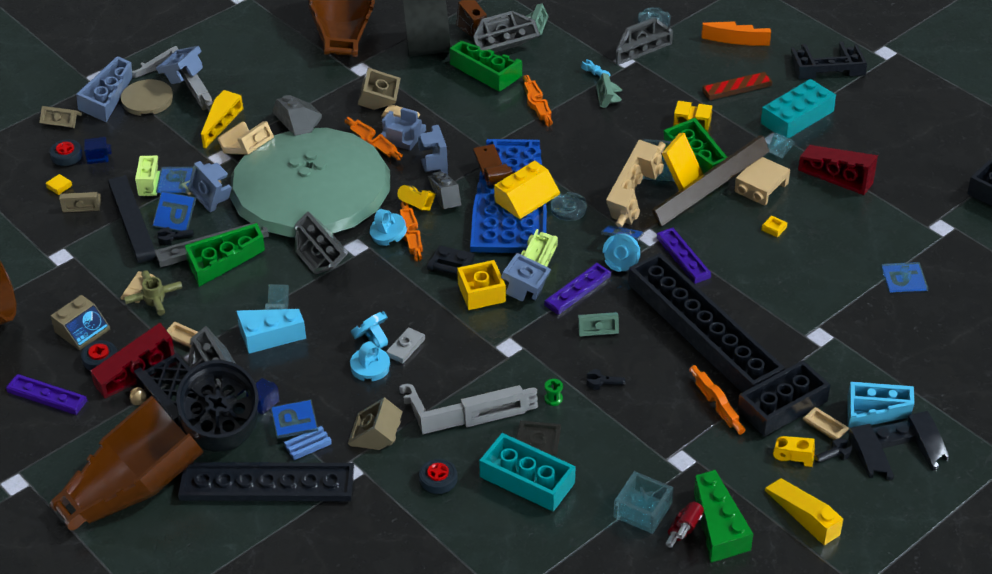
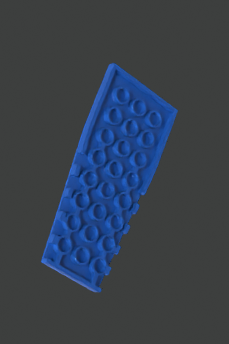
M486 140V145H495L502 164L510 166L512 173L533 161H537L542 165L540 140ZM480 171L472 214L470 252L522 253L523 250L527 249L528 239L531 234L534 235L536 229H538V235L540 232L546 233V203L523 218L518 219L495 202L494 185L488 186L482 171Z

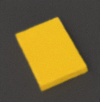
M679 133L662 152V155L678 189L681 190L703 175V172L685 133Z

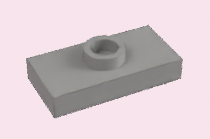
M408 327L386 353L389 358L403 364L425 340V334Z

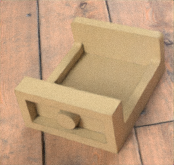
M267 121L261 122L251 130L248 129L245 122H241L219 136L218 141L224 154L248 155L274 138Z
M761 157L736 177L735 192L765 206L768 203L769 195L779 185L785 187L789 183L790 169Z

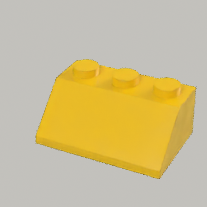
M537 161L531 162L494 185L495 202L518 219L523 218L560 195V191L548 169Z

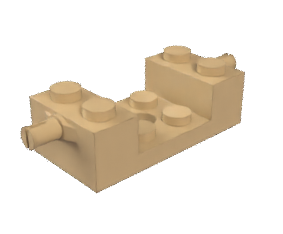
M638 140L606 199L611 218L617 220L616 226L622 228L624 223L632 225L634 219L638 218L640 209L635 196V188L637 184L641 183L643 176L656 180L658 174L662 173L664 169L662 152L666 147L665 143L659 142L658 146Z

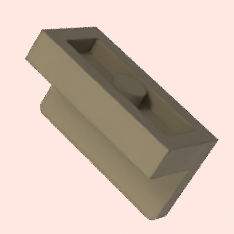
M42 106L39 123L75 128L76 116H82V112Z
M97 192L60 194L59 200L62 212L99 211L101 194H97Z

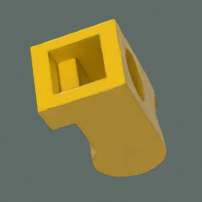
M408 185L399 187L397 192L398 198L401 201L430 211L436 193L426 190L419 192L414 186Z
M781 436L776 439L773 456L777 460L804 462V466H813L815 439Z

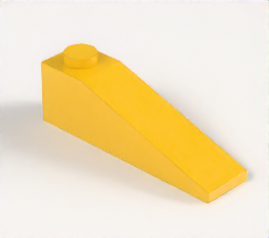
M223 90L215 98L201 132L203 148H207L243 110L241 95Z
M782 478L765 488V491L823 545L840 536L843 518L828 504Z

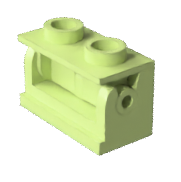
M158 156L139 157L135 178L138 196H157L161 171H157Z
M536 229L534 235H530L527 242L528 247L522 251L521 255L547 267L557 248L558 237L544 232H540L538 235V229Z

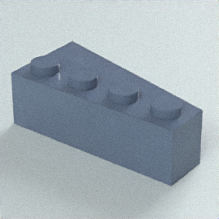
M118 56L76 94L78 110L107 122L119 102L123 90L132 79L131 62Z

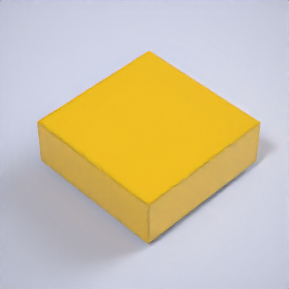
M60 174L46 182V187L58 195L72 186V182Z
M771 215L762 225L761 230L778 238L787 228V222Z

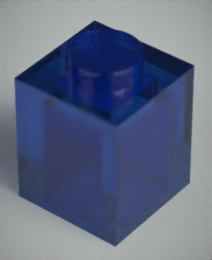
M106 137L84 139L87 164L109 162V154H112L111 144H107Z
M262 378L256 383L259 398L258 412L264 415L280 399L277 385Z

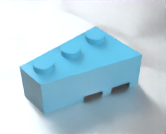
M299 309L236 311L239 329L249 354L306 339L305 324Z
M850 382L847 395L849 430L852 427L861 425H875L908 418V415L912 414L914 407V386Z

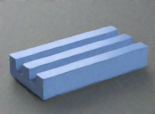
M322 426L284 442L285 448L293 460L332 444L331 438L328 437L326 431L324 432Z

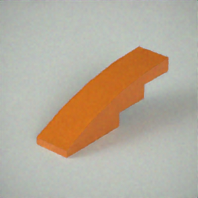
M736 22L702 23L701 37L729 44L770 46L771 29H754L753 25H736Z

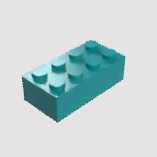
M809 79L763 106L761 124L787 140L832 113L835 107L836 94Z
M501 433L479 460L481 478L553 512L575 484L576 466L504 433Z

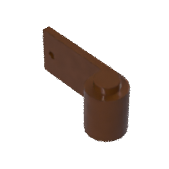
M494 144L473 148L488 186L495 185L513 174L510 166L502 164Z

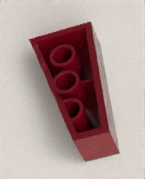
M809 145L800 156L798 170L865 195L874 182L878 155Z
M158 323L93 368L91 375L94 386L104 399L137 384L133 372L141 367L145 371L174 355L171 335L161 323ZM177 362L170 364L168 368L177 365Z

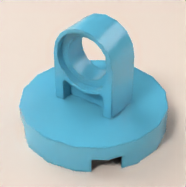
M379 209L376 212L374 222L370 227V235L373 241L378 245L384 246L390 245L389 242L394 240L396 242L400 241L407 232L404 218L399 214H394L384 209Z
M626 233L609 237L603 247L605 263L617 272L628 271L629 267L637 264L639 261L640 247L638 242Z
M384 311L379 312L363 321L360 328L356 326L350 333L354 339L366 334L369 341L382 349L388 345V340L379 325L388 317Z
M368 341L361 346L360 350L352 355L350 360L351 372L359 380L364 381V378H372V381H377L388 374L390 358L385 351L378 348L371 341Z

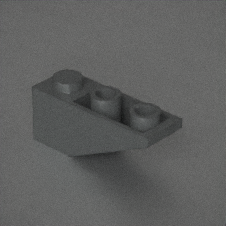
M442 171L428 176L434 193H436L435 196L438 203L443 209L461 206L459 186L451 177Z

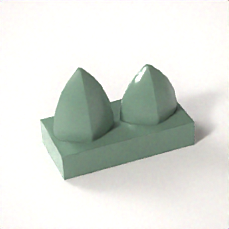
M543 3L537 4L535 10L526 15L527 18L535 20L540 35H542L549 17Z
M602 73L596 84L600 107L607 108L609 103H617L622 100L616 94V92H620L622 89L610 81L609 74Z
M618 313L578 315L579 336L619 334Z

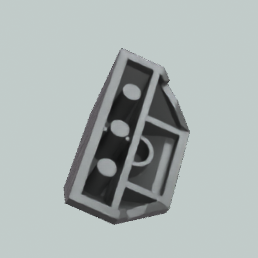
M509 11L481 19L473 40L475 45L480 47V50L489 49L495 53L520 46L539 37L540 34L534 19H529L522 14Z
M655 17L627 27L621 35L616 49V65L671 45L673 30Z
M285 95L277 99L273 108V114L294 135L312 133L314 127L322 118V114L311 103L291 95Z
M309 211L295 224V252L313 273L319 274L334 269L348 254V251L336 237Z
M205 326L190 339L191 348L188 366L191 369L211 360H225L235 363L227 348L208 327ZM214 379L215 388H221L222 379ZM226 390L223 392L225 396L234 393L232 390Z

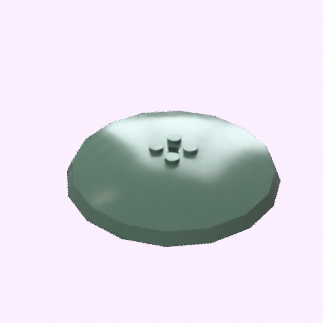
M314 128L312 133L294 135L291 131L274 135V138L250 154L243 156L231 175L230 186L232 189L229 197L239 216L250 223L256 222L260 230H263V226L268 229V232L287 237H296L295 224L309 211L333 234L355 227L378 211L390 192V169L376 148L355 134L331 128Z

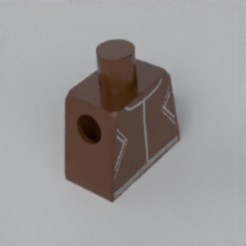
M462 0L458 2L456 25L473 37L481 19L487 18V15L475 0Z

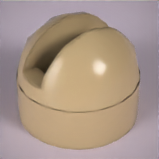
M136 387L130 391V401L133 405H141L147 400L146 392L142 388Z

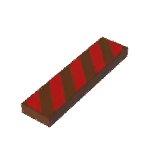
M766 72L704 85L702 91L710 101L772 86V80Z

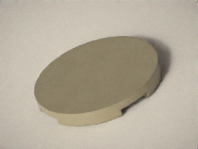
M153 79L132 83L121 94L123 108L127 112L139 116L147 113L158 114L171 105L173 98L172 89L167 83Z

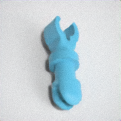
M586 59V63L582 61L581 68L583 70L592 72L595 76L601 77L602 73L609 74L610 76L608 71L601 70L600 66L594 65L592 61Z

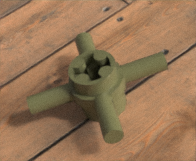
M147 270L143 271L141 275L144 280L141 292L124 297L125 304L144 300L147 305L155 306L158 315H164L165 309L162 302L164 301L165 293L182 289L181 281L163 286L159 278L151 277Z

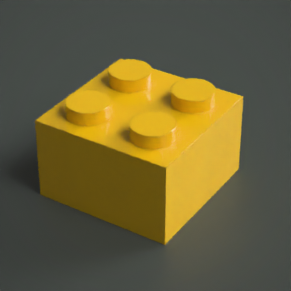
M495 260L457 268L458 286L468 310L506 302V285L501 278Z

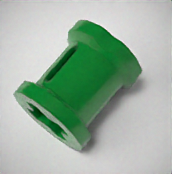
M550 379L545 383V390L547 392L545 402L551 406H557L563 401L561 394L563 383L558 379Z

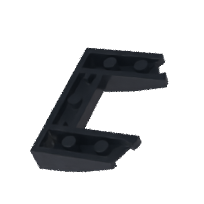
M842 41L839 42L842 57L813 58L807 44H801V49L797 52L795 48H791L793 63L799 79L816 78V72H843L847 70L849 76L866 75L867 62L857 44H854V47L845 48Z
M928 411L910 414L907 421L872 428L870 424L850 428L848 440L870 478H873V472L876 471L884 472L886 480L891 481L894 479L883 448L915 441L932 471L938 469L939 464L936 461L939 458L943 457L946 461L949 458L942 437Z

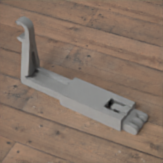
M174 46L147 63L141 62V68L132 71V78H138L149 72L156 71L158 65L179 49L177 46ZM183 67L181 72L185 83L202 110L208 109L210 112L213 101L206 87L197 74L190 76L186 68Z
M403 384L399 387L401 394L410 393V395L404 396V404L411 403L422 434L463 424L466 427L524 414L525 411L538 407L537 389L528 388L522 390L521 386L518 385L461 399L459 404L426 411L413 385Z

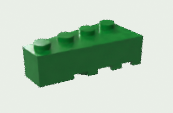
M460 41L449 48L450 65L499 92L522 77V60L520 59L512 60L505 54L499 56L489 49L480 50L479 46Z
M696 118L663 130L666 147L679 133H685L703 174L727 158Z
M255 223L185 245L188 264L200 287L264 252L265 247L263 234L258 224Z
M716 470L696 475L694 495L696 502L704 508L701 524L706 537V545L709 549L710 562L751 551L753 532Z

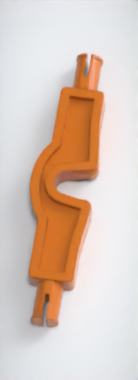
M524 75L522 79L529 107L536 111L540 120L545 121L546 126H551L553 124L551 110L547 100L542 99L543 92L535 80L531 81L529 75Z
M350 117L345 119V123L350 126L352 132L373 145L376 150H379L389 158L393 156L397 160H401L400 158L403 157V154L399 153L396 146L382 134H379L372 140L376 134L372 127L358 119L356 121Z
M402 201L400 204L402 208L400 209V215L404 218L407 232L402 239L407 242L410 254H413L414 260L418 262V258L419 261L422 260L421 253L423 252L420 231L416 230L418 229V222L413 208H409L406 202L404 205V201Z
M696 365L690 367L689 371L696 378V385L700 388L709 402L716 401L717 413L730 428L734 427L739 435L743 434L746 429L739 422V415L729 404L724 392L711 381L705 372H700Z

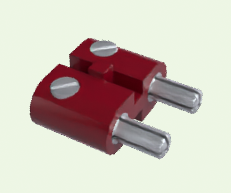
M690 502L685 509L683 508L679 511L668 530L670 537L666 542V546L669 548L673 547L676 540H682L694 530L696 524L703 516L704 508L701 504Z

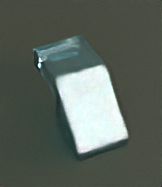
M774 133L770 145L767 144L770 150L768 153L783 158L793 147L795 141Z
M269 284L268 304H265V310L288 309L289 285Z

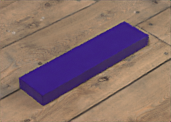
M674 228L657 233L656 238L694 284L711 278V272Z
M598 263L594 264L544 301V306L557 315L561 314L610 278L611 271Z
M19 374L6 387L8 393L75 415L78 414L87 402V397Z

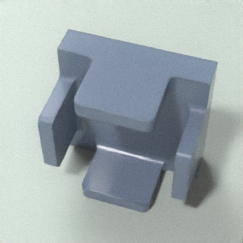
M199 46L176 50L158 65L156 70L159 74L165 73L171 84L181 83L184 81L181 76V69L183 67L186 68L190 76H194L203 68L202 62L198 57V54L202 51Z
M402 108L400 110L401 118L394 116L393 111H389L382 120L383 131L381 134L396 147L411 151L418 142V136L421 133H425L426 125L422 124L421 119H418L417 111Z
M439 125L432 126V132L421 133L418 136L420 151L433 149V154L426 155L425 158L421 159V163L425 172L438 170L448 175L447 146Z
M201 161L194 163L188 189L209 212L216 210L218 203L229 199L232 187L230 185L222 187V184L219 182V180L226 178L228 173L218 163L212 165L210 163L203 165Z
M516 253L501 276L505 284L507 281L509 282L506 294L523 301L527 291L533 293L532 299L536 300L543 289L551 269Z

